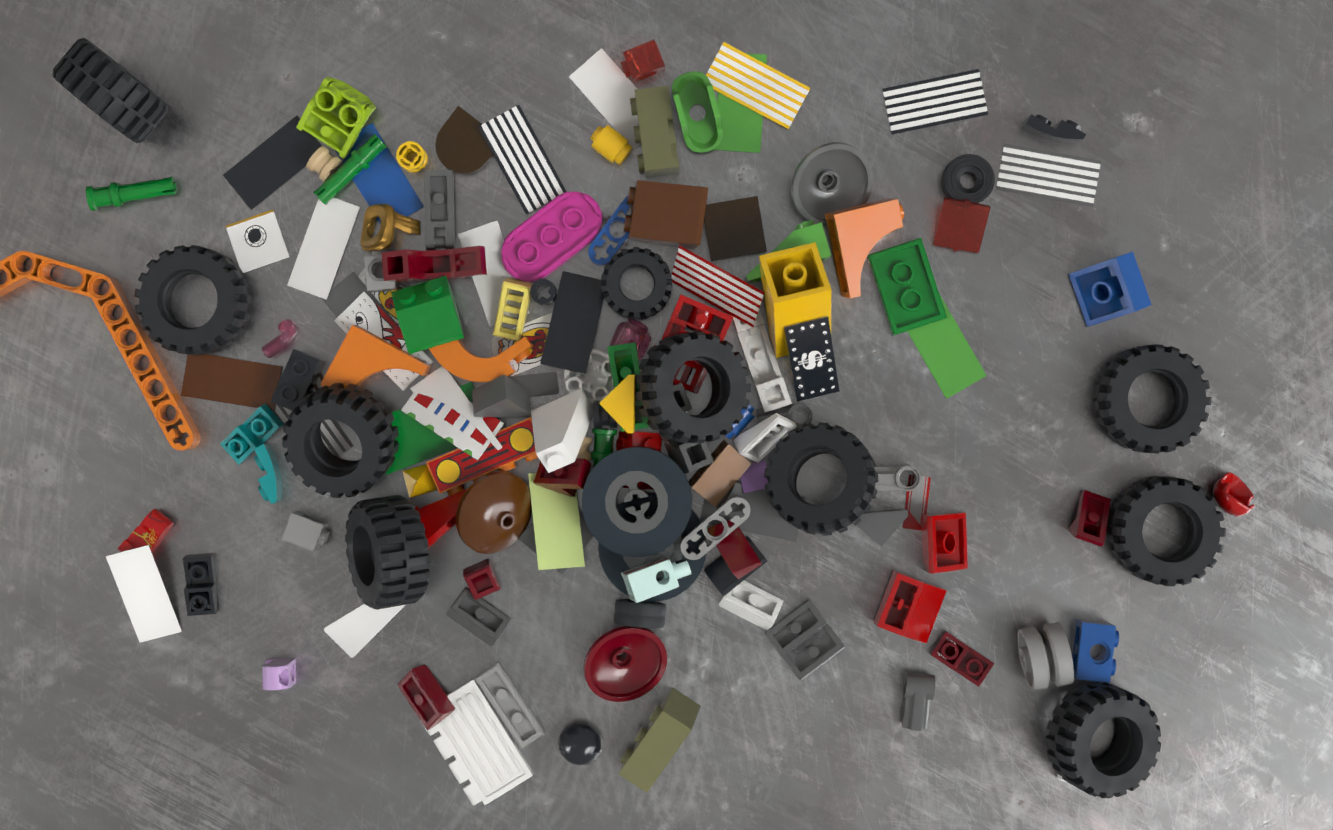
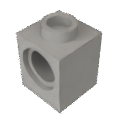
M389 250L372 251V256L364 257L368 292L399 290V282L384 281L383 278H377L375 274L376 267L382 264L381 252H388Z
M298 511L292 512L282 540L314 552L319 550L320 546H325L330 531L326 530L329 523Z

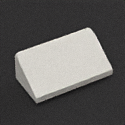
M744 580L722 597L719 606L765 630H769L773 626L784 600Z

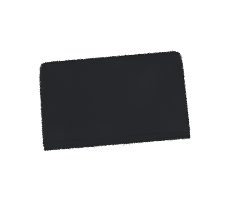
M748 536L745 537L762 564L737 579L721 555L704 569L705 574L723 596L768 561Z

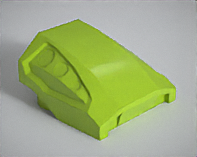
M328 76L324 78L317 92L308 103L296 128L310 133L339 152V156L344 159L351 151L364 124L376 109V106L369 97L344 81Z

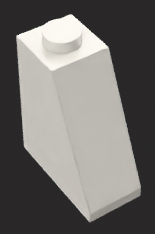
M583 389L531 410L536 455L548 473L569 465L576 460L593 417V406Z

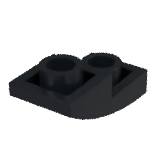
M1031 114L1021 126V129L1034 136L1058 143L1077 144L1086 136L1085 133L1080 131L1082 129L1081 126L1071 120H1066V122L1061 120L1053 128L1050 126V120L1038 114L1036 116Z
M214 554L185 555L183 565L186 579L184 595L187 616L216 614L217 586Z

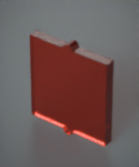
M944 198L933 245L951 248L954 252L963 250L979 253L991 208L990 205L973 203L969 199L961 201Z

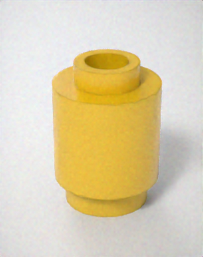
M609 124L604 128L600 125L590 137L593 141L591 147L612 164L616 162L620 166L633 150V147L629 144L630 141Z

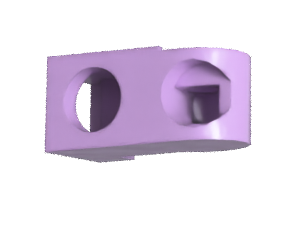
M296 658L266 659L265 664L262 665L263 690H283L296 684Z

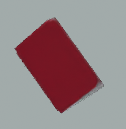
M489 559L463 569V577L475 600L501 589Z

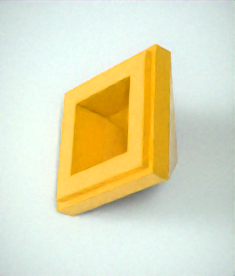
M427 464L402 471L409 498L437 491Z

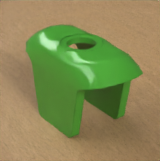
M696 71L686 72L674 79L671 86L683 137L687 147L693 152H709L718 147L723 139L721 116L713 86L704 73ZM694 105L703 106L706 110L704 119L700 121L691 119L689 115L691 107Z

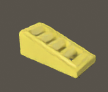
M506 278L503 281L493 330L494 336L519 341L522 338L531 301L530 290L533 283L513 278ZM510 289L524 292V295L510 293ZM511 300L522 304L521 307L507 304V301ZM506 311L519 314V319L505 316L504 313ZM502 322L516 325L517 329L501 327Z

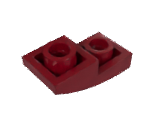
M947 631L931 653V656L978 687H980L995 664Z

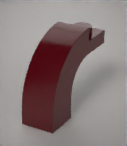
M485 246L429 251L405 249L381 252L383 279L388 282H422L446 276L448 280L487 275Z

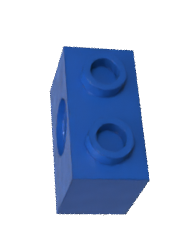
M1076 619L1072 650L1075 679L1110 683L1111 676H1114L1116 671V660L1113 659L1114 647L1117 648L1119 644V631L1116 630L1115 625L1107 622ZM1095 644H1100L1101 654L1096 658H1091V647Z

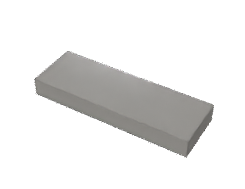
M499 662L475 677L476 682L521 749L545 734V730Z

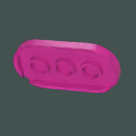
M565 192L554 198L512 230L504 239L501 258L506 271L515 279L525 282H535L538 279L546 278L592 243L597 237L603 222L599 205L591 196L582 192Z

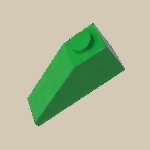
M636 342L607 347L614 388L628 375H641V370L638 367L639 358ZM636 384L635 392H639V384ZM636 399L635 429L648 428L647 422L649 417L641 416L639 408L643 405L641 401H636Z

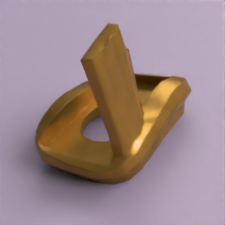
M382 203L369 206L364 214L360 240L361 248L367 252L388 249L393 242L395 228L409 235H420V221L395 212L389 204ZM379 217L381 220L380 230L376 236L371 238L374 231L375 218Z

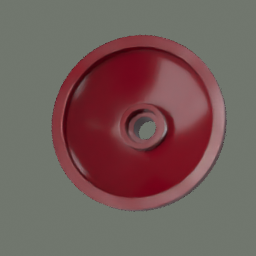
M618 627L603 634L592 644L584 660V677L589 688L602 699L613 702L634 700L651 691L659 683L666 670L667 652L663 642L653 631L639 627Z

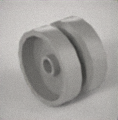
M1061 623L1044 624L1041 635L1034 627L1018 630L1017 640L1021 665L1028 687L1032 692L1047 689L1050 679L1057 687L1071 685L1074 682L1071 650Z

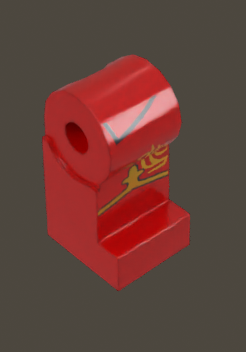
M155 508L117 549L124 552L149 545L151 553H153L170 531L174 522Z

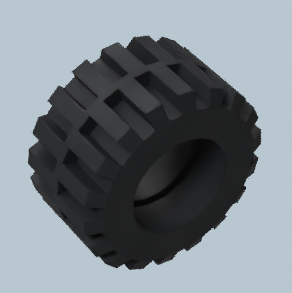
M626 248L617 255L614 254L611 260L606 263L601 276V289L607 304L618 315L631 320H643L658 314L666 306L672 292V275L669 266L659 254H655L647 248ZM633 267L646 269L654 280L651 294L639 301L627 298L620 288L622 275Z

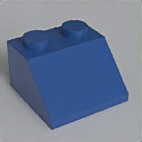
M1133 251L1069 274L1087 327L1136 312L1152 305Z

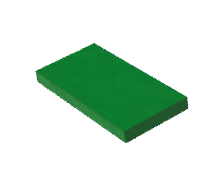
M473 382L459 386L468 400L472 402V390L475 389ZM401 409L391 412L395 418L392 426L398 427L399 436L395 440L399 442V447L394 455L395 460L387 470L386 475L458 447L401 411Z

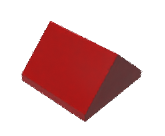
M966 512L922 514L924 571L935 574L968 569Z

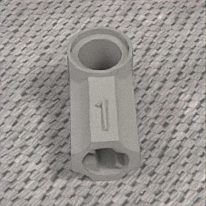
M875 466V471L878 473V482L875 483V488L878 491H912L921 482L920 472L913 466ZM905 470H911L915 476V480L910 486H904L900 482V475Z

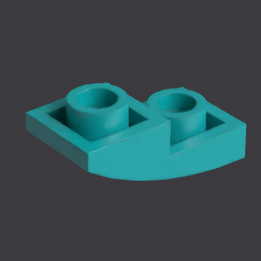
M264 404L243 424L237 426L220 445L240 465L255 452L254 449L266 443L284 424Z
M264 443L254 449L257 454L254 456L258 467L262 471L266 470L267 472L265 476L257 479L261 485L258 487V490L266 502L270 501L271 504L282 501V476L271 444Z

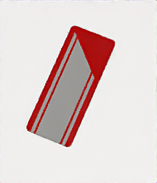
M914 475L908 476L907 486L913 484L915 480ZM921 476L919 486L915 490L907 491L905 509L908 510V517L903 521L904 529L922 531V514H927L930 477Z

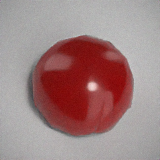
M1227 472L1215 483L1213 497L1223 512L1239 517L1248 514L1255 506L1254 504L1249 506L1254 497L1253 493L1235 474Z

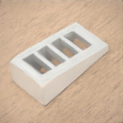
M775 413L743 432L733 441L740 455L759 463L776 447L775 444L780 439L783 440L788 436V432L796 428L797 425L795 422Z

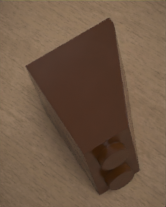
M637 180L635 187H629L627 203L632 204L631 214L625 215L623 232H628L627 239L675 247L680 245L684 248L695 249L701 244L709 188Z

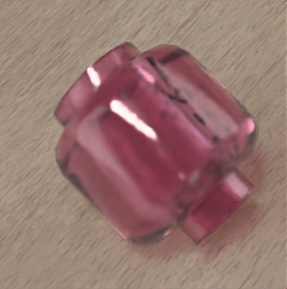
M633 319L619 323L611 338L610 346L636 342L639 360L642 359L651 342L648 327Z

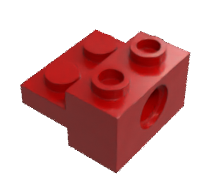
M680 294L661 340L666 337H672L675 334L689 333L684 330L686 327L695 332L720 336V341H724L733 316Z

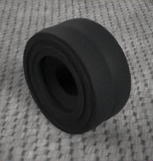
M964 154L956 157L946 166L941 178L942 190L945 196L952 203L961 207H972L983 202L991 194L995 184V175L991 165L984 158L974 154ZM971 173L974 175L976 183L973 188L967 189L961 185L960 178L962 174Z
M617 599L615 601L614 623L639 628H663L665 625L666 604L650 601L636 603L630 599Z

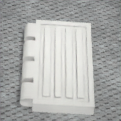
M475 678L447 695L455 710L430 730L426 729L429 736L438 731L441 735L434 739L433 742L444 760L453 755L456 759L450 762L448 766L459 784L468 779L471 782L463 790L473 806L481 801L486 805L533 776V771Z

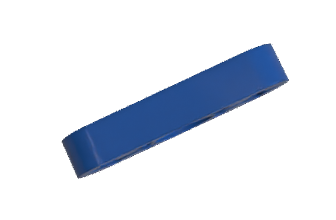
M628 196L624 198L589 247V258L596 265H606L627 240L628 232L620 238H615L610 234L609 228L614 222L624 224L625 218L619 217L618 214L622 212L626 215L630 207L627 205ZM605 234L610 241L618 243L616 248H613L610 244L606 250L609 256L606 259L601 257L597 260L594 248L596 246L601 248L605 244L606 240L601 239Z

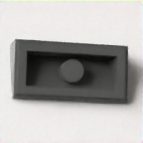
M466 587L446 613L449 618L489 646L494 645L511 620L482 598L475 600L471 591Z

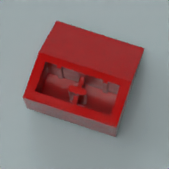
M893 570L873 623L877 627L903 637L927 643L947 590Z

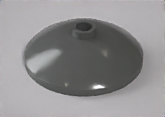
M832 142L818 146L800 161L794 172L791 184L794 205L807 220H813L814 224L822 222V226H827L825 213L867 203L873 188L872 168L866 156L852 145ZM828 175V180L822 182L823 177Z

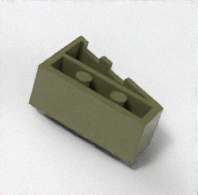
M669 85L636 89L635 98H630L632 115H638L639 126H634L635 143H641L643 153L637 155L639 172L645 171L646 178L679 174V160L677 157Z
M672 687L661 706L657 705L648 719L650 720L646 728L642 726L634 739L636 744L633 749L628 747L619 760L623 764L619 775L647 793L691 732L701 705Z

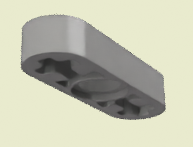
M734 496L723 503L683 537L681 541L682 554L690 560H697L704 556L749 517L751 509L748 501L741 496ZM735 502L737 505L743 503L745 505L742 509L744 514L741 517L738 514L732 516L730 521L734 524L729 527L726 519L719 515V513L724 511L727 516L732 511V503ZM712 520H719L724 525L723 532L718 536H712L707 531V525ZM702 529L705 537L712 542L709 545L706 544L705 540L701 542L698 553L695 551L687 552V541L691 539L695 542L701 538V535L697 532Z

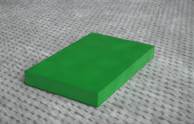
M922 238L868 254L869 266L892 336L947 318Z

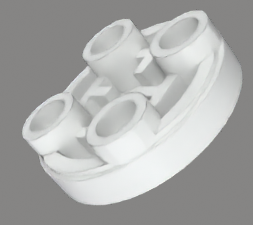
M592 348L586 374L565 370L564 381L568 392L572 393L583 389L593 405V401L599 400L601 402L614 389L609 356L606 351Z

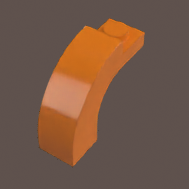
M523 337L501 354L491 358L475 356L464 346L460 339L429 348L436 360L455 376L474 382H490L504 374L510 377L517 373L511 362L515 360L518 364L531 355L529 350L534 346L528 337Z

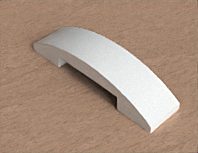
M760 308L754 327L733 317L735 329L764 412L767 413L792 404L775 358Z

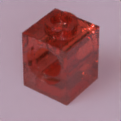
M655 39L623 52L624 61L620 62L626 78H632L634 84L665 71V64Z

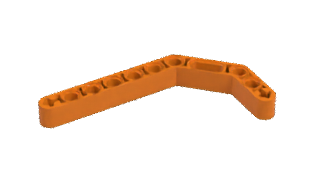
M28 251L16 252L0 261V273L5 271L7 274L6 282L3 285L0 284V297L32 280L91 297L171 447L184 451L198 446L201 439L200 432L148 334L142 329L139 323L140 319L125 291L116 278ZM30 257L32 267L26 272L23 265L25 260ZM57 265L73 269L81 274L82 282L77 287L65 285L54 281L51 278L50 272ZM103 281L109 283V291L105 295L100 293V285ZM120 305L123 314L119 320H115L113 310ZM133 330L136 334V341L129 345L126 341V335ZM144 355L150 361L146 370H142L139 365L140 359ZM157 380L163 385V390L159 395L153 392V384ZM170 405L176 409V416L173 420H169L166 416V410ZM183 433H188L189 437L185 439L186 442L182 443L180 438L183 437Z

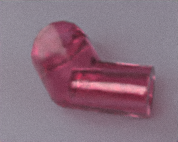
M286 319L278 324V329L282 334L262 347V352L267 358H272L284 350L296 336L297 326H294L290 319Z

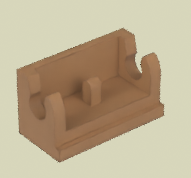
M724 440L711 454L714 462L699 468L688 481L689 485L714 507L752 464Z

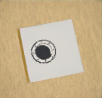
M273 209L225 226L239 267L243 273L289 257Z

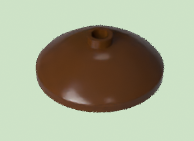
M505 471L488 473L472 483L463 494L456 513V527L463 543L472 550L483 554L501 552L513 545L526 530L531 519L532 505L529 487L521 478Z

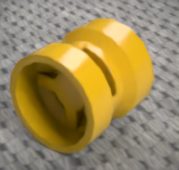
M407 141L398 147L396 158L406 171L418 173L426 168L428 155L418 143Z

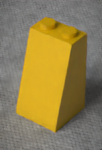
M816 242L760 255L759 264L763 292H765L764 302L769 337L776 358L788 356L789 351L784 327L828 317L831 331L832 289Z

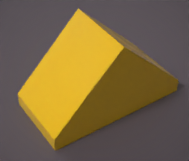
M628 375L599 403L627 433L635 432L636 375Z

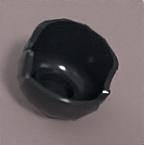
M573 722L563 729L558 738L559 751L571 764L579 766L589 765L599 758L603 750V737L591 724Z

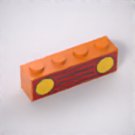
M532 417L498 431L495 437L503 448L497 450L490 443L479 460L458 448L426 462L439 494L447 491L448 496L464 490L462 485L471 480L475 482L480 477L497 469L499 471H509L516 467L514 462L525 458L526 462L538 458L535 451Z

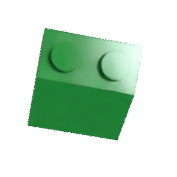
M446 276L391 292L397 319L409 354L464 338L455 297Z

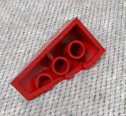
M467 489L426 505L421 509L415 506V510L421 516V523L424 524L425 537L428 539L429 547L456 525L457 508Z

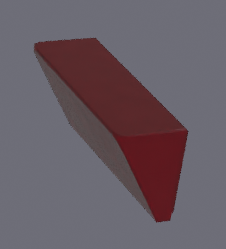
M730 520L727 521L729 527L734 524ZM720 523L711 526L707 531L712 536H718L723 532L724 525ZM739 526L716 545L737 579H740L762 564Z
M426 665L412 668L397 684L427 730L433 728L455 710V707Z

